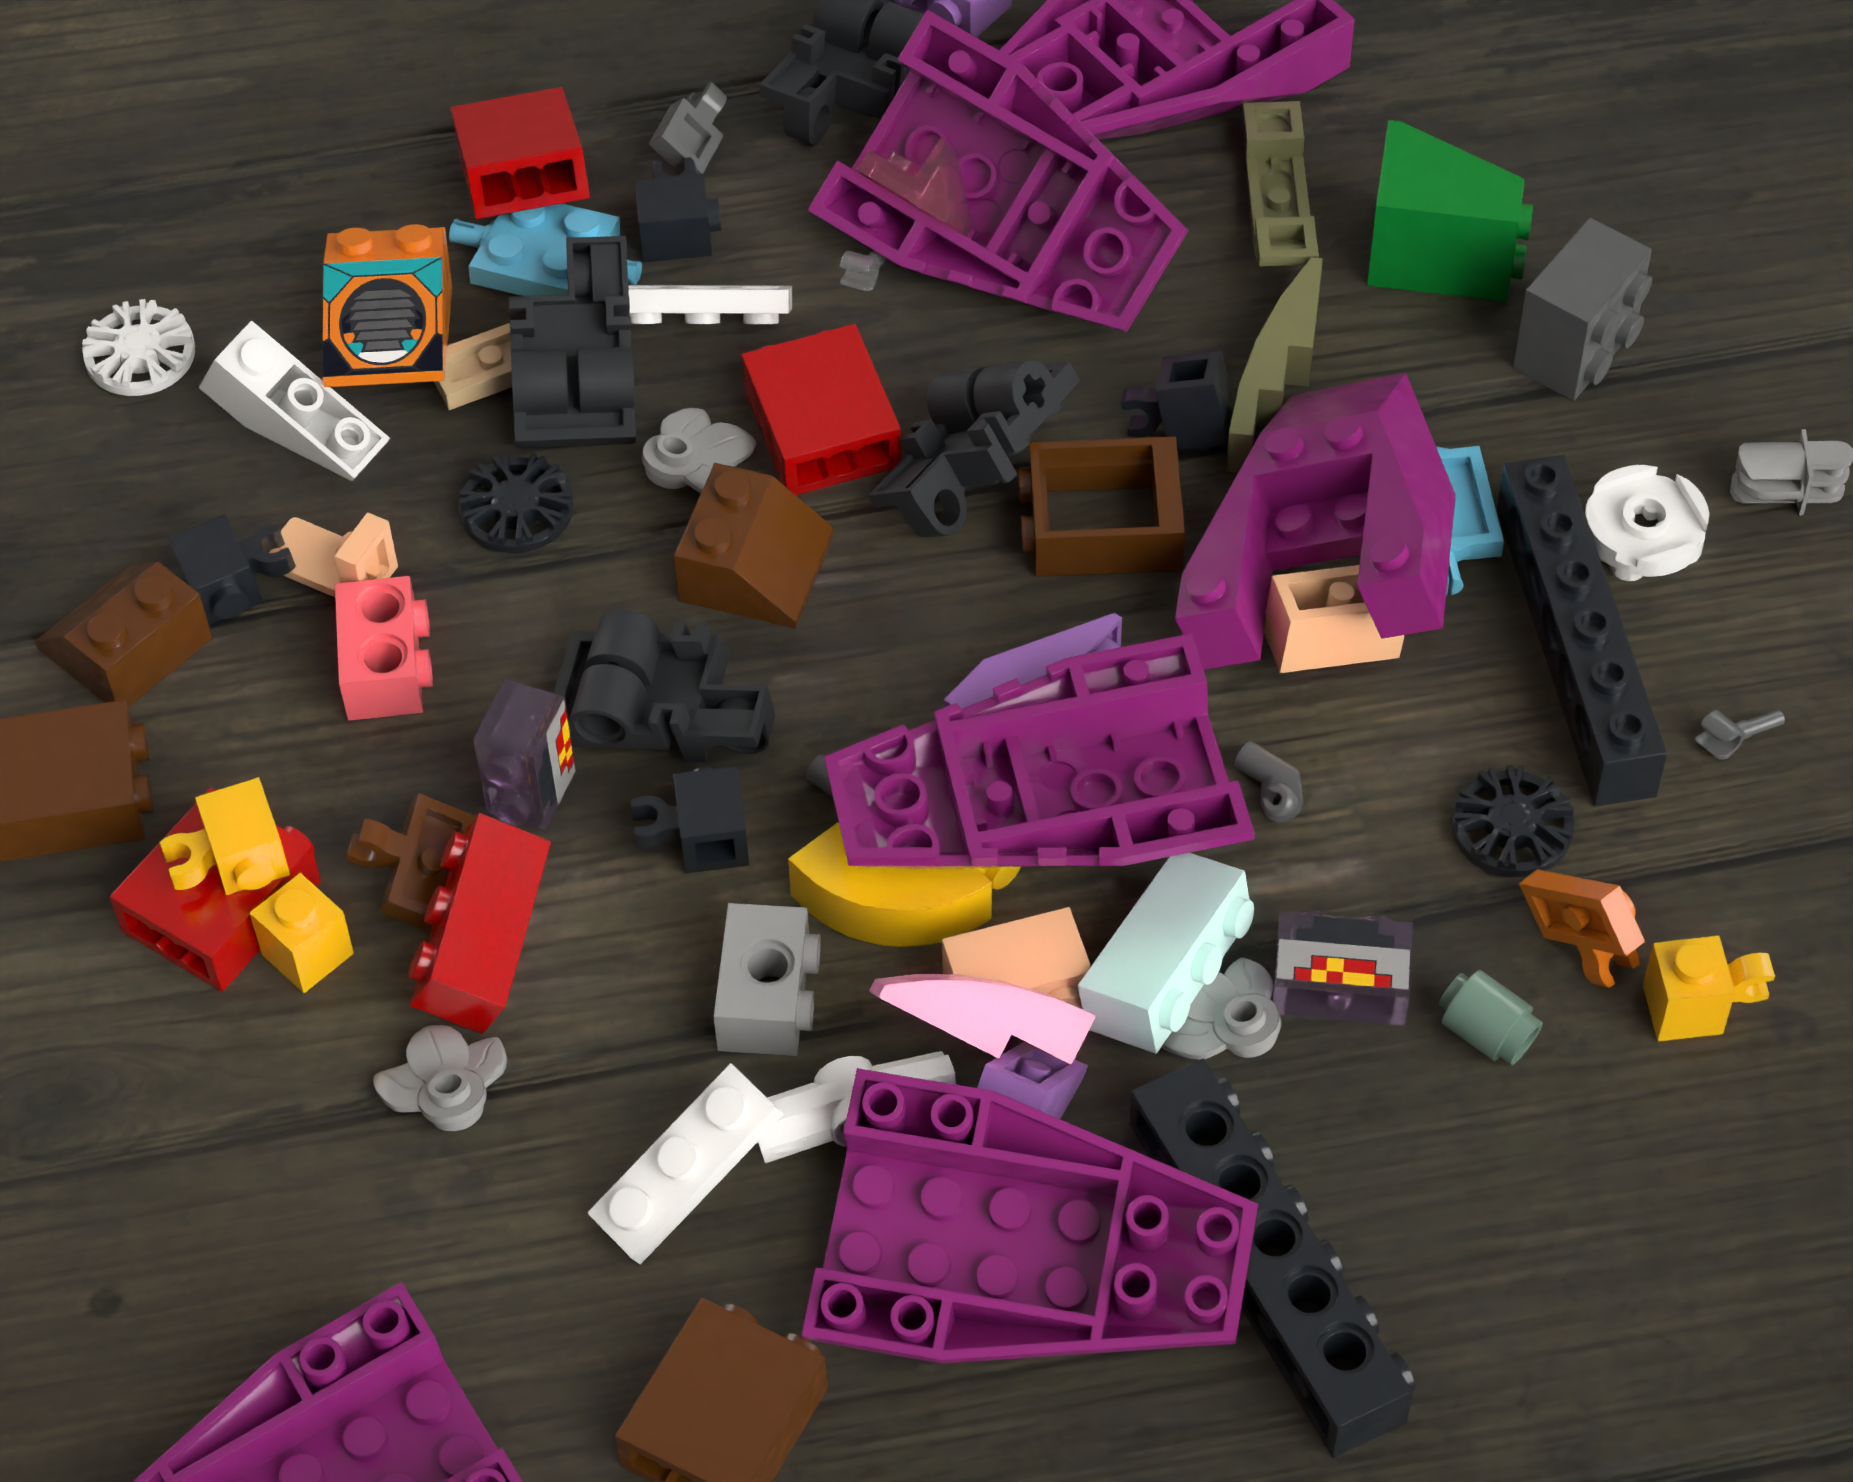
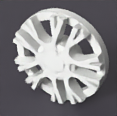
M145 299L139 300L140 306L130 307L128 301L122 302L123 306L121 307L117 304L112 306L114 312L103 318L100 322L94 319L91 322L92 327L88 326L86 330L87 338L83 339L82 342L85 366L93 381L103 389L115 394L141 396L166 389L182 378L193 362L195 342L191 328L185 321L183 314H179V310L174 308L171 311L158 307L156 300H150L149 303H146ZM152 319L160 321L153 325L150 324ZM141 320L140 324L132 325L131 321ZM118 325H124L121 329H113ZM184 345L183 353L166 350L170 346ZM111 355L98 364L94 362V357ZM162 362L171 369L166 372L159 365ZM115 371H117V373L115 374V376H114L113 378H110V376H111ZM150 372V380L131 382L132 373Z

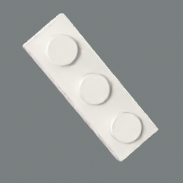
M628 285L630 299L629 316L632 324L662 323L661 313H685V323L688 324L720 323V313H743V323L777 324L779 323V313H789L792 310V286Z
M730 1063L588 1211V1214L630 1258L641 1265L784 1114Z

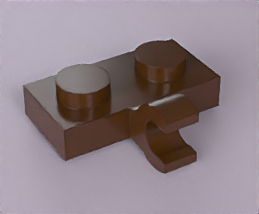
M419 793L409 806L402 834L390 829L381 822L364 819L359 835L353 833L350 838L345 858L362 867L392 868L379 912L431 932L433 925L424 922V918L434 891L439 885L444 887L449 870L440 866L444 850L454 831L464 833L476 816Z

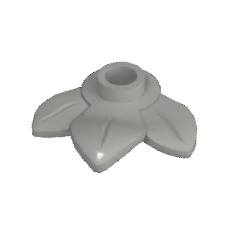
M681 409L667 416L661 423L660 435L650 438L645 443L642 451V463L647 477L656 485L669 489H678L689 485L701 493L714 462L732 467L738 465L753 453L756 447V440L736 425L722 422L711 425L710 418L703 409Z
M1239 958L1233 962L1224 974L1218 972L1214 981L1209 985L1204 984L1190 1004L1189 1013L1183 1026L1176 1032L1172 1031L1161 1047L1172 1054L1198 1060L1210 1058L1226 1049H1229L1234 1055L1244 1058L1260 1056L1269 1051L1275 1044L1281 1028L1279 1010L1271 1000L1274 985L1270 974L1259 963L1246 958Z
M429 1025L411 1037L406 1049L408 1063L376 1073L373 1083L380 1099L396 1112H422L423 1116L438 1129L443 1131H459L470 1127L481 1117L487 1096L486 1088L505 1071L507 1064L506 1051L498 1037L485 1038L468 1046L462 1035L452 1027Z

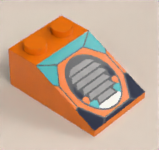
M413 224L401 227L398 230L384 231L349 228L339 233H329L327 235L323 263L322 378L324 387L444 381L453 288L445 227L428 228L424 225Z

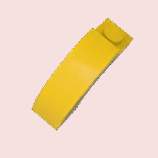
M839 823L833 825L788 858L791 896L802 907L807 908L811 915L829 928L850 938L892 947L932 945L942 942L944 938L968 933L979 928L992 919V889L999 890L1007 886L1016 877L1021 868L905 869L848 866Z

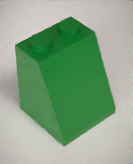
M1388 120L1367 286L1507 302L1511 278L1522 280L1527 245L1516 243L1517 239L1529 240L1533 204L1522 203L1525 179L1401 121Z

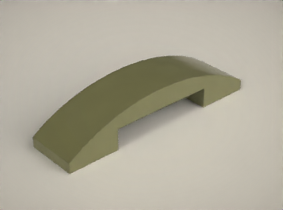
M1300 101L1243 103L1248 205L1252 239L1258 265H1306L1311 257L1319 258L1315 220L1314 216H1310L1303 158L1305 138Z

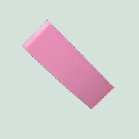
M912 974L878 978L874 980L869 990L877 997L997 1058H1000L1012 1034L1072 1064L1096 1017L1079 1007L1041 991L1001 980L959 974Z

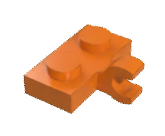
M1539 869L1519 883L1543 937L1576 945L1582 958L1584 974L1592 984L1607 988L1615 984L1613 976L1609 971V962L1612 956L1618 966L1631 969L1639 966V956L1636 948L1643 944L1645 940L1634 918L1636 914L1635 907L1619 885Z

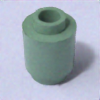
M1478 970L1470 978L1460 973L1451 982L1439 1001V1006L1446 1010L1441 1022L1445 1027L1491 1060L1496 1061L1500 1057L1511 1066L1518 1062L1525 1054L1543 1025L1541 1020L1532 1015L1533 1006L1482 970Z

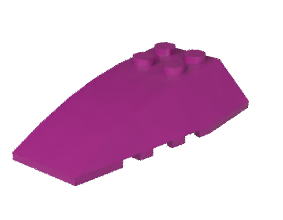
M927 9L897 59L910 72L852 169L837 160L808 211L904 269L1127 333L1189 230L1023 64Z
M1192 634L1065 658L1046 666V675L1022 685L1017 678L992 688L993 697L961 709L958 703H954L934 712V721L908 730L903 724L824 756L848 866L905 869L1125 866L1254 840V829L1239 781L1229 782L1208 716L1207 679Z

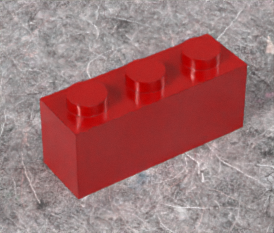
M481 813L476 816L464 833L454 831L446 845L440 865L441 868L449 870L445 886L439 885L434 891L424 918V922L433 925L429 941H422L409 968L408 978L417 981L409 1006L484 1034L506 1007L551 841Z

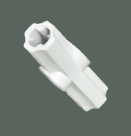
M942 1051L875 1066H872L868 1059L861 1056L843 1057L821 1068L816 1074L813 1083L768 1097L784 1115L758 1141L764 1162L768 1163L831 1141L846 1147L843 1132L857 1068L956 1085L955 1071L949 1055H944Z

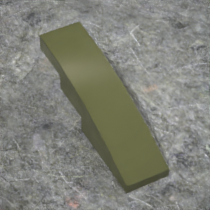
M1311 257L1280 296L1255 341L1239 383L1228 437L1227 472L1239 473L1254 446L1256 428H1265L1282 408L1285 384L1309 387L1323 258Z

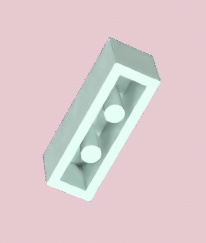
M1192 853L1170 856L1077 985L1082 1009L1096 1016L1089 1029L1090 1031L1157 1054L1170 1033L1178 1031L1183 1026L1189 1013L1190 1004L1203 985H1209L1214 981L1220 970L1222 958L1236 938H1242L1250 928L1254 915V904L1249 899L1244 870Z

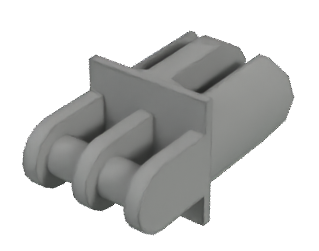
M1801 429L1798 442L1743 443L1739 446L1735 466L1736 471L1731 479L1730 494L1733 500L1742 504L1797 503L1799 515H1804L1807 503H1834L1841 500L1845 491L1844 483H1846L1849 477V466L1853 462V448L1842 441H1808L1806 429Z

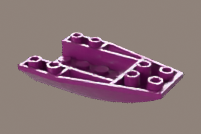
M857 1068L843 1132L847 1147L845 1164L823 1269L815 1267L801 1335L802 1339L941 1364L1236 1344L1258 1203L995 1091Z
M400 1282L277 1352L133 1482L523 1481L503 1448L498 1449L446 1364L433 1332L404 1284Z

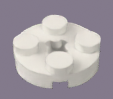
M1632 465L1613 470L1601 477L1594 486L1593 494L1587 500L1585 517L1599 557L1603 562L1609 564L1610 571L1614 576L1626 581H1636L1643 576H1664L1677 572L1699 559L1705 540L1709 509L1701 492L1688 479L1677 474L1676 480L1673 481L1668 477L1656 475L1658 467ZM1636 514H1643L1647 520H1659L1655 527H1643L1634 521Z

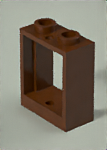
M1176 436L1030 442L1029 467H1018L1019 504H1031V515H1021L1022 552H1034L1036 577L1183 571L1185 526ZM1151 488L1154 527L1050 531L1047 492Z

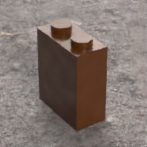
M126 700L0 719V862L145 839L144 814L154 812V799L149 775L140 774V762L150 760V748L145 724L133 723Z
M701 1297L615 1435L621 1467L651 1482H773L828 1389L826 1357L821 1355L819 1349L813 1343L802 1339L799 1335L787 1333L783 1337L760 1326L752 1314L739 1306L724 1304L721 1307Z

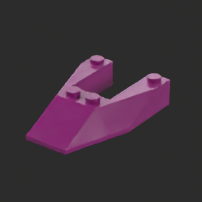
M1047 0L999 51L1023 64L1099 140L1139 135L1242 109L1243 103L1270 102L1308 92L1350 68L1355 19L1334 0H1294L1230 36L1192 2L1194 0Z
M1406 373L1292 395L1260 433L1181 577L1175 620L1183 635H1193L1203 670L1260 660L1266 622L1265 610L1272 571L1361 555L1357 587L1381 639L1443 628L1456 494Z

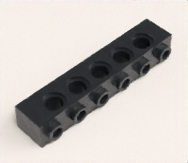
M1557 455L1504 463L1496 510L1594 807L1657 797L1667 751L1565 456Z
M1204 1058L1132 1090L1130 1126L1150 1158L1229 1192H1246L1253 1197L1249 1200L1258 1203L1242 1310L1332 1458H1335L1407 1423L1412 1394L1415 1391L1413 1376L1404 1359L1396 1352L1389 1354L1378 1337V1322L1369 1303L1361 1295L1353 1297L1342 1279L1343 1268L1333 1246L1325 1239L1318 1241L1307 1224L1308 1212L1299 1192L1291 1184L1284 1187L1273 1170L1274 1159L1265 1138L1257 1130L1250 1133L1239 1115V1101L1230 1083L1223 1077L1217 1080ZM1207 1137L1214 1139L1218 1144L1214 1146H1200L1192 1140ZM1266 1245H1274L1284 1249L1287 1254L1268 1256L1262 1253L1259 1248ZM1299 1301H1311L1318 1304L1323 1310L1315 1313H1305L1296 1309L1292 1304ZM1336 1357H1344L1354 1361L1359 1367L1354 1370L1343 1371L1332 1367L1327 1361Z

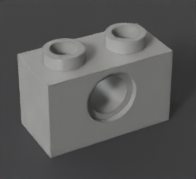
M728 903L714 1010L718 1051L797 1056L800 1030L811 1031L814 1018V991L805 990L806 974H818L821 951L820 934H809L807 908ZM764 977L780 978L779 980L771 983H764L758 981Z

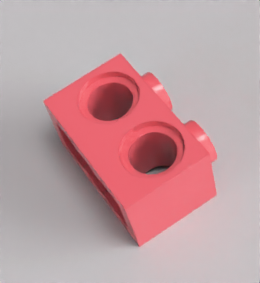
M410 576L336 583L339 686L348 721L423 713L422 688L433 687L429 649L420 650L419 638L430 636L426 599H414Z

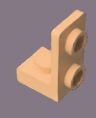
M368 512L354 531L347 532L344 536H340L300 518H291L281 530L285 545L269 552L275 553L288 547L296 567L283 576L335 597L336 583L390 578L398 567L389 521Z

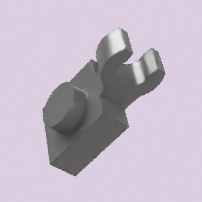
M710 82L706 85L700 97L693 92L687 99L682 98L673 103L668 108L649 145L680 174L685 170L684 158L691 157L695 162L696 174H703L724 136L712 123L726 103L727 96Z

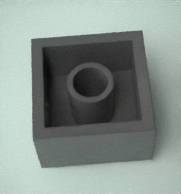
M1590 217L1526 289L1513 369L1572 401L1577 399L1589 383L1599 384L1611 366L1613 355L1621 346L1629 348L1642 330L1644 317L1639 313L1641 304L1652 285V277L1647 275L1652 249Z

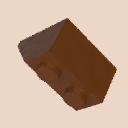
M714 462L674 555L679 601L796 629L833 539L834 528L775 477Z
M157 561L125 568L35 640V644L39 651L104 703L126 700L128 707H130L212 639L200 594Z

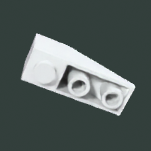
M253 321L216 357L199 386L205 394L244 427L350 481H353L390 440L384 432L331 387H324L323 381Z

